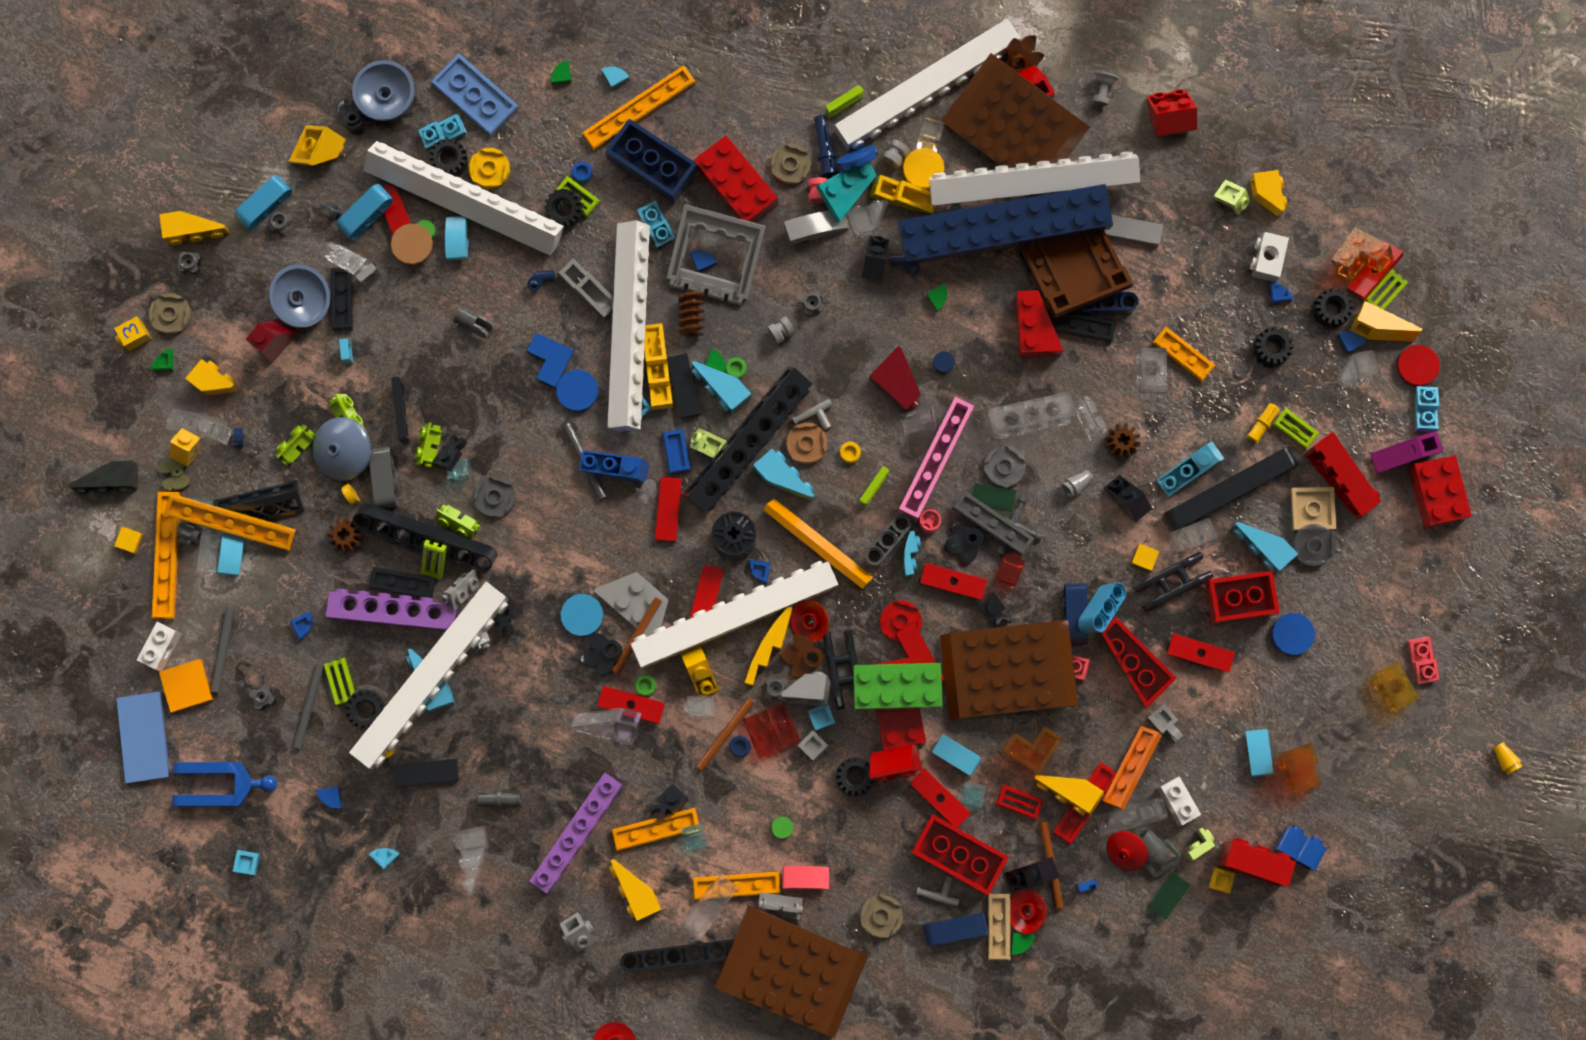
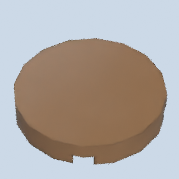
M410 223L401 226L395 231L391 240L393 254L400 262L406 265L415 266L426 261L433 251L434 243L431 234L425 227L419 224Z
M801 423L793 427L787 435L786 449L794 461L799 464L810 465L817 463L823 458L827 451L828 440L825 432L817 425Z

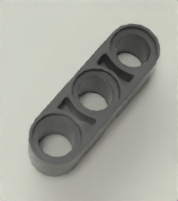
M391 447L371 449L369 462L374 505L383 509L398 507Z
M899 514L894 517L867 549L864 557L867 566L870 568L879 567L907 535L911 528V520L907 515ZM903 520L906 522L907 528L899 530L895 523ZM889 536L893 539L894 543L891 546H885L882 543V538ZM876 552L879 554L880 560L872 562L869 560L868 555Z

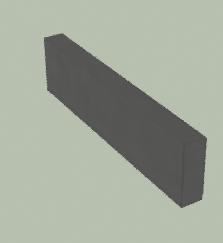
M966 491L962 493L952 508L1021 556L1024 555L1035 539Z

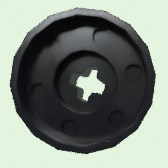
M731 511L722 514L712 527V541L718 554L727 560L738 561L746 558L753 552L757 537L754 522L741 512ZM732 530H736V533L739 534L737 539H732V536H728L732 533Z

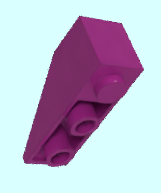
M1437 431L1378 450L1370 453L1376 472L1380 473L1437 456L1443 452V448Z

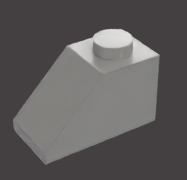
M822 672L805 674L784 690L781 697L787 704L827 706L830 680Z

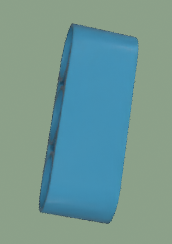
M275 175L243 202L233 215L248 231H251L290 197L292 189L278 175Z
M376 184L338 219L336 225L350 241H353L361 236L392 205L393 199L380 184Z
M1122 583L1105 584L1098 588L1078 621L1079 630L1083 634L1099 633L1107 628L1126 597V589Z

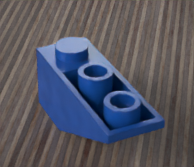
M586 450L582 451L579 471L641 484H646L649 463L643 458Z

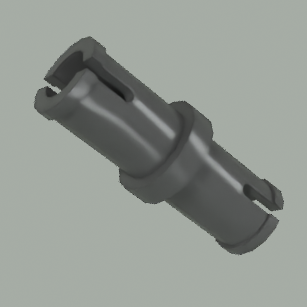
M497 791V793L478 792L477 804L478 806H497V808H502L503 806L521 807L523 798L522 793H503V791Z

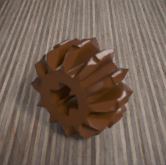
M1125 423L1123 428L1116 424L1115 430L1112 428L1108 430L1110 435L1105 436V440L1110 443L1106 444L1105 448L1113 449L1110 452L1111 456L1117 452L1118 459H1121L1123 454L1128 459L1131 456L1130 453H1137L1135 447H1140L1141 442L1136 441L1140 438V434L1133 435L1135 427L1128 430V424ZM1120 438H1122V440H1127L1125 445L1123 444V442H1118Z
M347 517L344 518L343 524L337 519L336 527L333 525L329 526L333 532L327 533V536L332 538L328 541V544L330 546L334 545L333 550L336 552L341 549V552L346 554L348 548L352 553L355 552L353 546H361L357 539L364 538L362 534H358L362 530L354 526L353 520L349 523ZM346 531L349 534V536L345 537L344 540L343 538H341V535H345Z

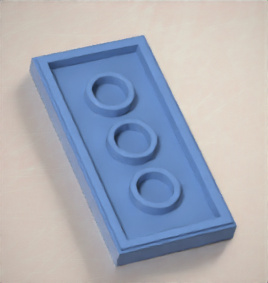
M459 53L431 81V85L490 137L519 109V106Z
M161 692L117 698L125 783L169 778L170 769Z

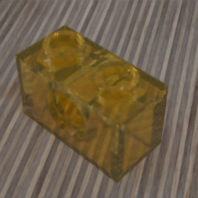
M1398 661L1371 674L1373 678L1371 682L1377 691L1380 690L1384 697L1382 701L1388 710L1391 709L1392 712L1398 711L1420 699ZM1391 682L1397 685L1396 693L1391 692L1389 689Z

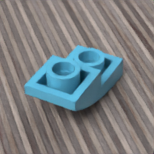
M458 114L440 123L435 121L418 130L426 149L434 148L433 144H439L438 140L440 139L445 141V138H449L452 141V139H457L467 134Z
M656 201L637 209L642 222L650 225V236L656 247L675 238Z
M464 216L446 217L445 253L447 261L467 259L469 247L467 239L468 219Z
M1416 387L1415 431H1438V387Z
M910 531L904 549L903 567L905 578L913 577L914 571L917 570L916 560L911 558V555L918 554L921 542L919 536H915L914 531Z
M223 532L217 574L239 577L244 538Z
M1268 730L1246 731L1251 776L1273 775Z
M942 734L932 751L935 755L972 776L982 760V757Z

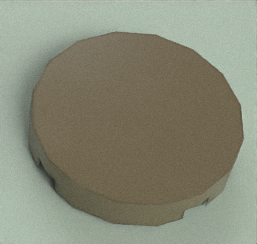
M787 144L776 149L771 156L770 162L772 175L778 182L784 185L792 186L803 182L808 177L811 169V160L807 151L795 144Z
M173 293L159 296L157 300L151 303L148 311L152 326L158 332L165 335H177L183 332L189 326L192 318L188 302L181 296Z
M875 895L869 898L861 908V924L864 930L871 936L877 938L890 937L902 925V908L890 896Z

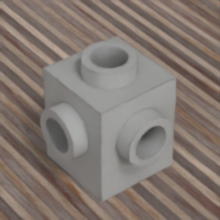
M578 912L560 923L565 934L562 936L568 947L573 946L577 953L596 941L592 934L595 932L589 920L585 922Z

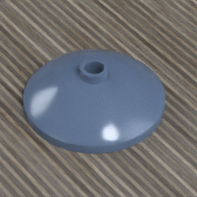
M379 60L366 65L359 71L353 82L352 94L356 106L365 116L378 121H388L398 118L409 109L414 99L415 86L410 73L402 65L389 60ZM384 93H389L387 98H383Z
M291 265L281 269L271 280L268 289V300L273 313L279 320L292 327L304 328L316 324L325 316L330 305V290L324 277L315 269L306 265ZM293 294L297 296V301L292 299Z
M339 417L328 420L319 428L313 442L314 460L320 471L333 480L347 481L354 479L365 470L371 456L369 436L365 429L353 419ZM334 446L336 447V452H335V453L333 452V447H334Z

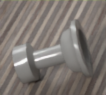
M1095 72L1097 81L1101 86L1099 94L1094 95L1092 102L1108 106L1110 98L1107 97L1108 87L1113 85L1115 81H1118L1119 77L1107 72Z

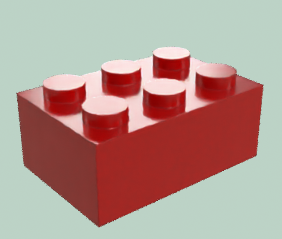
M1456 455L1416 463L1408 468L1424 529L1460 522L1472 517Z
M1273 571L1210 579L1205 582L1212 625L1275 616L1280 613Z
M1233 838L1231 841H1225L1218 866L1277 887H1289L1296 861L1290 860L1291 856L1281 852H1274L1272 854L1270 853V848L1261 845H1253L1252 847L1249 846V841Z

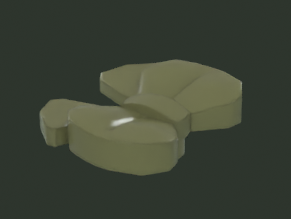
M172 458L167 460V462L163 460L159 465L158 471L160 473H171L172 477L164 480L161 485L169 491L185 489L191 483L190 478L184 475L183 469L185 465Z

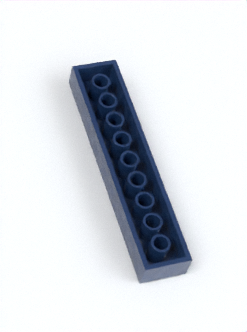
M1106 184L898 220V231L905 266L1110 230L1113 226Z

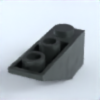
M110 461L69 483L68 488L75 491L76 494H88V491L96 490V493L101 494L109 493L110 490H118L117 492L130 493L131 489H138V464L134 461Z

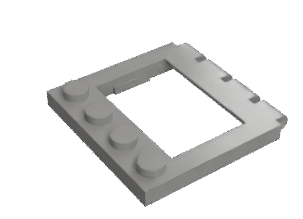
M685 204L667 278L671 279L669 287L684 290L687 283L689 284L688 292L705 293V289H709L707 297L724 301L725 294H728L727 302L742 306L743 299H748L766 226ZM690 228L750 243L741 272V283L681 268L689 241Z

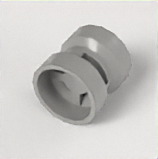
M894 139L890 143V149L882 155V159L888 165L898 169L902 164L903 157H907L910 149L904 143Z
M786 316L779 319L778 323L767 327L777 344L782 343L787 336L791 337L796 334Z

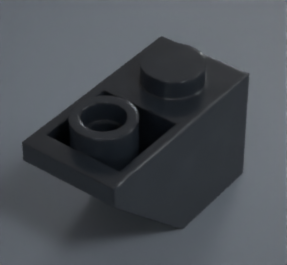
M869 236L862 274L863 278L883 281L890 239L882 236Z
M1118 475L1104 487L1105 491L1121 510L1135 522L1152 510L1144 492L1121 475Z
M1053 857L1005 872L1012 893L1060 878Z

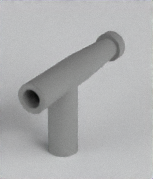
M827 399L798 416L792 417V420L797 425L798 422L816 415L824 431L828 430L832 426L824 410L832 407V403Z
M950 876L945 877L941 893L924 890L920 887L916 891L917 896L920 895L954 907H958L960 900L949 896L954 880Z

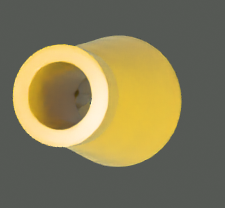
M1504 742L1493 748L1502 772H1506L1507 776L1523 767L1520 763L1521 760Z

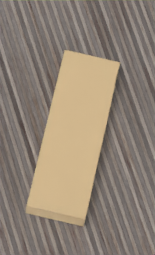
M989 894L988 960H1011L1010 894Z

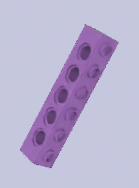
M336 589L335 592L329 591L326 617L331 620L447 631L459 616V608L454 611L451 603L433 602L432 598L420 597V601L412 600V596L407 595L391 598V594L378 593V596H370V592L357 591V594L348 593L349 590ZM354 600L356 602L355 608L347 611L346 604ZM375 602L377 604L376 611L368 613V605ZM394 604L397 605L398 612L394 615H389V607ZM413 607H419L420 610L416 617H410L409 614L410 609ZM434 609H440L441 611L438 619H431L430 615Z
M604 772L529 880L531 883L545 893L550 894L624 787L621 783Z

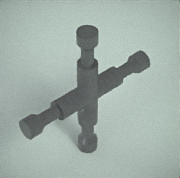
M1021 495L1017 509L1014 510L1011 519L1007 520L1040 542L1043 536L1042 533L1031 531L1028 527L1018 523L1022 515V508L1028 501V497ZM1002 543L996 553L1004 556L1006 545Z

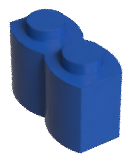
M1293 825L1292 828L1285 827L1274 851L1288 854L1291 856L1290 860L1296 861L1297 864L1310 871H1316L1327 849L1322 845L1323 841L1314 836H1311V838L1303 834L1304 830Z

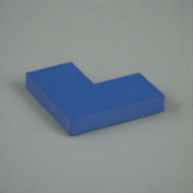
M536 333L527 352L545 360L537 380L557 388L559 379L563 376L574 350Z

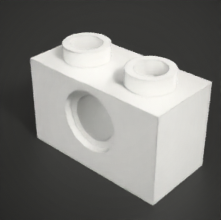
M1264 232L1260 238H1257L1254 250H1257V255L1252 258L1250 269L1253 270L1252 277L1277 282L1281 276L1289 240L1288 237ZM1264 253L1271 254L1273 260L1265 259Z
M156 622L137 661L155 670L163 671L182 633Z
M1180 777L1174 778L1157 788L1178 826H1182L1201 815Z

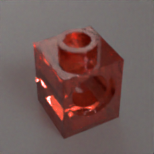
M1005 554L995 580L1015 588L1025 561L1021 560L1022 557L1018 554Z

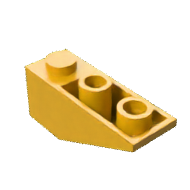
M182 211L159 214L162 238L170 245H180L183 241L189 240L199 242L207 237L222 238L225 234H230L227 227L223 224Z
M1365 301L1357 312L1350 331L1368 340L1414 342L1422 328Z
M1040 775L1034 777L1038 788L1046 793L1050 790L1056 794L1055 798L1063 804L1069 802L1074 806L1073 810L1082 816L1085 813L1091 816L1104 795L1103 790L1085 779Z
M611 860L612 865L609 866L613 878L618 877L621 885L618 886L622 898L627 897L630 904L627 906V910L631 918L635 917L639 921L662 910L653 889L616 860Z

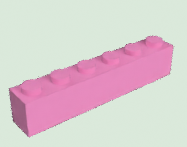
M957 397L954 398L899 508V514H905L911 520L918 521L972 413L973 405Z

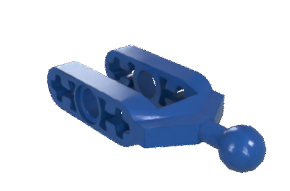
M241 762L173 763V774H235V795H172L173 807L242 806L252 789L261 788L264 792L270 793L277 788L276 778L270 775L265 776L262 780H252Z

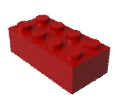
M727 135L694 159V162L697 163L699 174L736 218L755 223L778 205V197Z
M910 658L878 664H911ZM920 709L875 710L883 751L926 743Z
M933 814L927 821L911 851L912 855L986 896H989L1009 856Z

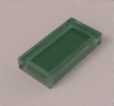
M974 483L972 496L992 509L1012 512L1016 490Z
M1171 872L1147 907L1166 920L1191 884L1175 872Z

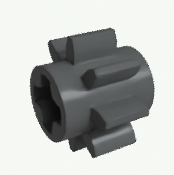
M182 521L177 529V536L181 537L180 542L191 546L193 542L199 543L204 529L200 528V525Z

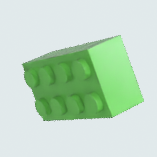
M941 663L853 666L854 711L942 708Z

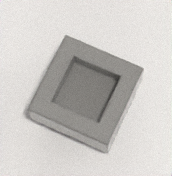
M370 263L358 270L356 278L363 287H366L380 273Z
M813 730L798 745L812 761L828 746Z

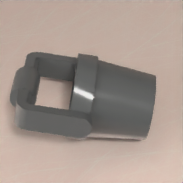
M1149 828L1137 835L1147 847L1148 858L1144 866L1152 876L1159 877L1163 873L1166 874L1180 861L1181 854L1168 839L1162 841ZM1169 848L1175 857L1168 860L1155 871L1150 864L1161 858Z

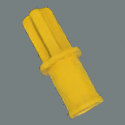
M1270 403L1260 418H1256V424L1247 434V438L1258 444L1265 431L1271 428L1270 424L1280 409Z

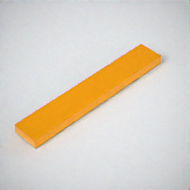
M683 65L582 132V135L595 151L615 138L628 119L636 123L696 84V82Z
M179 492L157 493L152 600L153 619H175L179 540L177 529L179 527V519L166 516L164 512L170 493L180 496L181 493Z
M171 493L164 515L288 551H290L296 529Z
M776 499L770 501L763 509L861 589L873 578Z

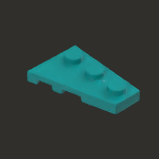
M870 162L861 167L854 165L851 166L850 170L842 171L816 187L837 223L843 219L877 174Z

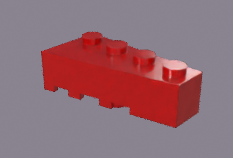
M1333 431L1304 454L1330 487H1334L1335 494L1356 520L1363 517L1382 502L1379 493L1371 487Z
M1114 617L1107 628L1100 632L1144 708H1147L1177 679L1117 617Z

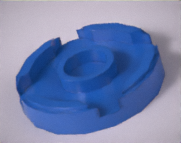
M874 145L864 146L843 155L838 159L837 163L843 171L850 170L851 166L854 165L861 167L874 160L878 151Z
M572 370L565 373L559 379L556 394L560 403L565 408L573 412H582L589 409L595 403L598 397V385L590 373L583 370Z
M1288 613L1279 617L1274 622L1271 636L1275 647L1280 652L1287 655H1299L1306 652L1312 646L1315 639V630L1311 621L1299 613Z

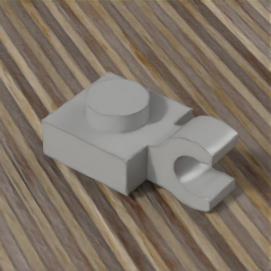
M1165 704L1147 718L1160 734L1167 731L1175 743L1183 737V734L1174 725L1178 719Z

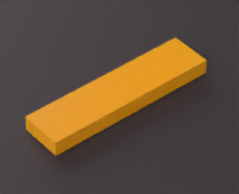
M691 808L676 812L674 815H666L665 820L661 823L657 821V818L612 829L611 831L616 851L701 828L696 809Z
M779 872L693 878L694 900L760 895V892L780 894Z

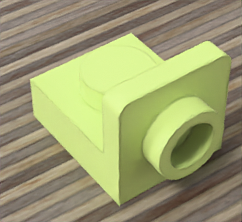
M1227 180L1223 182L1214 195L1216 201L1232 207L1237 215L1246 209L1250 200L1245 188Z
M698 428L691 437L690 447L713 458L726 443V440Z
M1200 828L1196 831L1203 842L1201 843L1198 840L1188 847L1190 851L1186 855L1190 861L1195 860L1215 846L1213 843L1215 839L1208 829Z

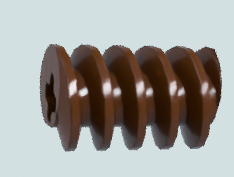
M689 291L682 293L678 297V301L681 303L678 305V309L681 311L678 316L682 319L679 321V326L682 327L679 329L681 336H703L702 333H699V330L705 329V326L700 325L699 322L705 321V318L700 317L699 314L704 313L705 310L699 308V306L704 305V301L699 300V298L703 297L704 293Z

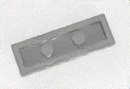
M1111 215L1113 226L1110 230H1105L1107 237L1154 246L1160 245L1163 224Z

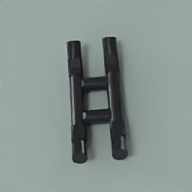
M1197 552L1135 584L1134 588L1137 593L1157 582L1164 594L1145 603V609L1150 611L1212 579L1214 576L1209 570L1190 580L1184 569L1202 560L1203 554ZM1177 573L1183 584L1171 589L1166 578Z
M851 629L843 631L847 654L835 656L830 633H827L823 638L834 700L838 710L845 708L841 685L853 683V666L858 665ZM849 662L851 675L839 677L837 664Z

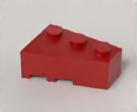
M1017 291L1015 308L1019 358L1061 356L1063 348L1039 291Z

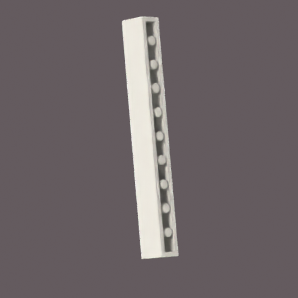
M1008 18L835 124V133L847 151L852 148L854 150L858 149L868 138L874 139L880 135L881 130L884 128H892L902 117L905 116L907 118L913 115L918 107L929 105L936 96L947 94L952 86L956 84L959 86L966 82L967 77L976 74L990 53L1001 60V56L1008 53L1007 47L1013 38H1017L1020 41L1021 37Z
M376 141L367 150L363 171L548 255H551L557 248L563 225L556 223L554 220L538 215L534 211L527 210L516 203L483 190L479 186L472 185L459 177L428 165L422 160H417L406 155L404 152L397 151L384 143Z
M1121 152L1120 156L1112 157V154H1102L1097 159H1091V156L1079 157V161L1059 159L1058 163L1052 164L1049 161H1040L1034 166H1029L1028 163L1017 164L1016 168H1008V166L1003 165L995 167L996 170L987 171V168H977L975 172L966 173V170L954 171L953 175H946V173L940 172L934 173L933 177H928L931 204L940 205L1066 191L1101 184L1111 186L1140 182L1139 157L1136 154H1133V152Z
M637 220L617 224L608 428L620 432L640 430L642 419L650 225Z
M818 561L810 565L811 569L803 571V569L792 572V577L785 580L783 577L777 578L768 587L764 588V585L752 589L753 593L749 595L739 594L732 598V602L727 604L724 601L717 603L708 612H705V610L698 611L693 614L691 619L685 620V618H681L673 622L674 626L666 629L665 626L655 629L653 631L654 634L648 637L643 634L634 638L631 648L640 669L647 668L693 647L785 610L788 606H795L802 601L837 588L838 582L829 562L823 563Z
M485 582L349 753L369 769L379 768L385 761L384 755L388 750L392 751L398 745L400 735L402 733L406 734L413 725L411 721L415 716L419 717L425 711L427 701L430 698L433 700L440 692L439 686L443 681L448 682L453 676L454 672L452 670L457 664L461 665L468 656L466 654L471 647L475 648L481 640L479 636L483 631H488L495 622L493 620L498 613L502 614L508 606L506 602L509 599L488 582Z

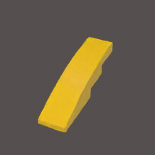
M662 323L645 325L644 351L652 410L673 408Z
M788 606L762 640L752 660L745 685L753 687L758 668L763 667L767 669L772 649H782L792 607Z

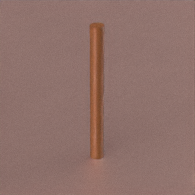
M655 597L615 663L612 669L613 672L617 674L621 672L633 652L631 648V643L634 642L633 639L643 635L661 605V599Z
M747 698L698 762L696 767L701 771L705 769L754 705L751 699Z
M1048 822L1039 823L1045 858L1053 857L1055 863ZM1057 878L1050 881L1055 909L1064 908L1059 879Z

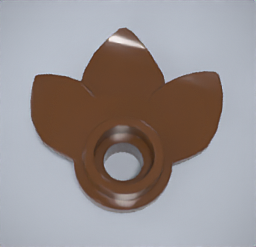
M1035 35L1026 36L1021 41L1013 38L1008 44L1007 52L1009 57L1007 65L1016 72H1020L1026 67L1036 66L1044 58L1045 55L1042 52L1035 50Z
M801 634L793 635L794 646L785 649L781 653V657L787 663L793 665L791 675L794 677H802L808 674L811 668H817L823 662L821 650L813 646L810 638ZM815 654L817 656L816 661H810L809 655Z

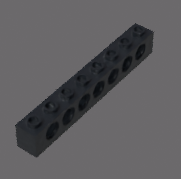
M788 367L682 496L701 512L707 513V511L713 510L717 505L716 500L729 491L731 482L743 474L745 465L751 463L756 458V452L761 446L764 447L771 438L769 436L773 431L781 428L784 423L783 419L787 415L792 414L797 408V402L809 394V388L812 383L795 367ZM788 387L792 389V395L789 398L785 394ZM775 403L779 405V411L776 414L772 411ZM764 419L766 426L763 430H760L759 422ZM751 435L753 439L752 444L747 446L745 440L747 436ZM737 451L739 459L737 462H733L732 455ZM724 467L726 475L720 478L719 470ZM708 484H711L713 490L707 495L705 488Z

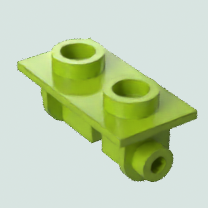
M335 394V398L329 401L331 403L329 406L335 417L343 416L353 419L364 428L363 421L356 413L351 398L347 394Z
M429 422L420 428L418 438L421 441L420 446L416 448L414 453L415 465L418 466L424 462L425 467L432 468V462L437 455L438 449L431 448V444L439 446L442 434L440 426L433 425L430 428L431 423Z
M304 424L301 427L299 425L295 427L290 433L292 437L287 442L283 441L276 448L277 453L275 456L277 458L283 456L281 461L286 466L289 463L292 464L301 454L296 449L298 445L305 450L314 440L315 434L310 429L306 432L307 426Z
M443 504L441 509L437 510L435 521L443 528H449L456 532V534L473 540L474 532H477L480 528V525L477 524L478 521L467 515H464L460 520L458 519L461 515L460 511L450 505L446 506Z

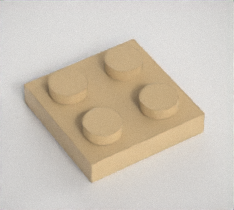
M1334 487L1290 489L1292 531H1298L1309 524L1323 525L1329 530L1336 529Z

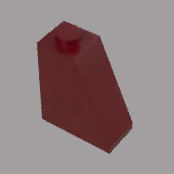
M275 319L258 323L245 340L259 354L273 363L299 331L283 323L281 320Z
M898 346L870 374L869 380L906 414L909 410L913 412L921 402L918 400L921 394L902 348Z

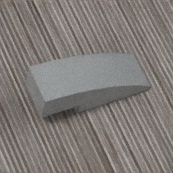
M830 210L801 216L784 222V228L790 245L806 240L813 241L849 229L846 217L844 216L837 223Z
M574 258L570 259L556 273L602 317H605L613 309L614 297L590 273H587Z

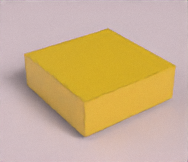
M121 527L114 546L136 554L143 534Z
M1139 543L1131 564L1151 572L1159 551Z
M1213 867L1208 888L1230 894L1236 873Z

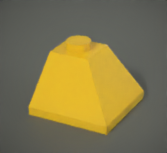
M306 125L288 162L291 164L313 166L337 158L344 148L343 144L346 139L328 127Z

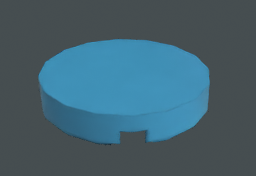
M577 594L567 599L561 610V621L566 630L571 634L580 637L595 633L602 625L603 609L598 600L591 595Z

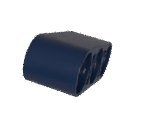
M1119 292L1091 303L1090 308L1081 307L1076 309V311L1081 315L1087 316L1129 315L1134 312L1139 300L1133 292ZM1123 300H1130L1133 306L1126 307L1123 304ZM1102 301H1110L1112 307L1107 308L1103 306Z
M1064 583V620H1068L1071 645L1088 644V634H1083L1078 627L1079 618L1088 605L1086 583Z
M985 913L923 924L927 946L989 934Z

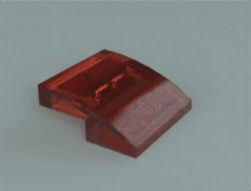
M785 702L743 719L759 759L801 742Z

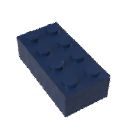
M631 119L626 121L605 150L606 158L674 204L698 172L696 162Z

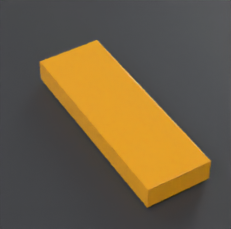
M1167 327L1162 330L1152 343L1200 382L1205 379L1215 366V364Z

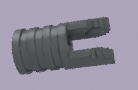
M460 306L453 319V323L468 329L484 339L489 335L486 329L491 330L495 326L494 322L479 314H475V312L463 306Z

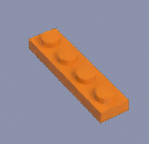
M1140 726L1103 799L1105 804L1124 811L1162 736L1159 732Z

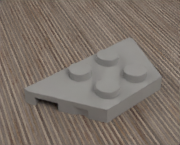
M632 573L594 590L599 597L635 628L638 627L654 598L661 599V605L643 634L648 637L654 634L653 631L662 626L669 600L639 573Z

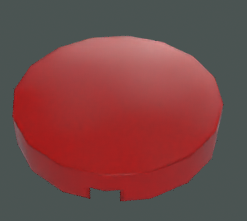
M1417 344L1409 346L1402 351L1397 359L1396 367L1399 376L1406 383L1412 386H1424L1436 378L1439 373L1440 362L1438 356L1431 348Z
M898 600L890 603L884 608L880 616L881 630L886 638L893 642L900 643L895 633L906 626L915 623L919 631L922 627V617L918 608L908 601Z

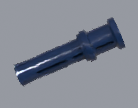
M818 115L815 116L814 121L820 152L817 157L821 165L820 177L830 179L838 174L834 161L836 155L831 148L827 116Z

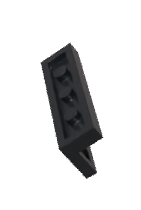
M297 480L214 500V506L239 512L240 514H243L246 510H252L256 512L254 518L265 521L304 512ZM296 499L298 506L289 508L284 504L287 500ZM267 505L277 507L275 512L272 513L263 510Z

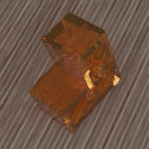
M1355 227L1331 258L1335 272L1352 280L1363 264L1382 273L1393 258L1390 244Z
M1044 726L1034 741L1030 743L1014 732L1001 753L1035 775H1039L1063 737Z
M1312 743L1278 753V765L1285 772L1287 777L1285 784L1287 789L1292 791V794L1321 786L1314 766L1319 762Z

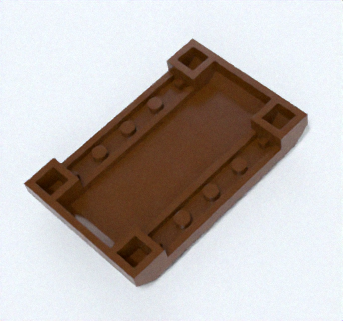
M992 53L989 54L942 120L948 127L1000 166L1006 165L1008 168H1016V165L1021 163H1028L1029 166H1034L1040 161H1049L1052 164L1058 163L1059 159H1068L1091 128V126Z
M1105 231L1019 246L1047 306L1055 318L1133 287V282L1125 266H1122Z
M1068 620L940 635L950 720L1078 706Z
M748 905L714 987L835 1038L868 956Z

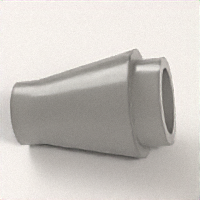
M1085 470L1082 473L1065 479L1061 487L1069 498L1077 497L1094 478L1090 471Z

